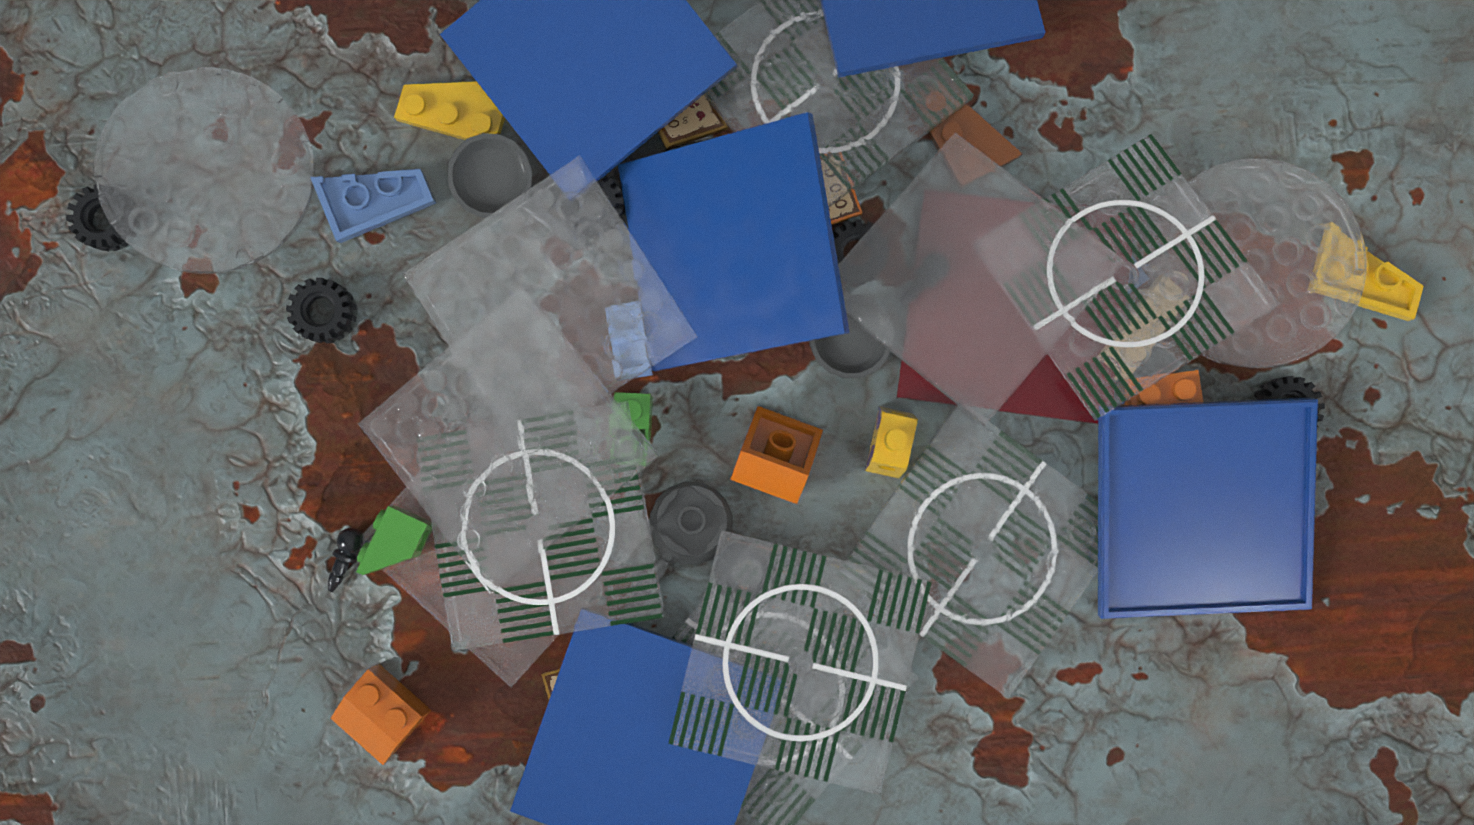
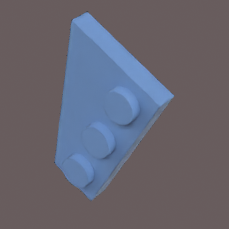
M421 169L384 171L367 175L344 174L341 177L328 178L323 176L310 177L335 240L338 243L345 242L436 204L425 174Z

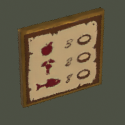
M704 94L663 127L658 134L666 148L669 149L725 131L728 127L714 102L711 103L710 99Z

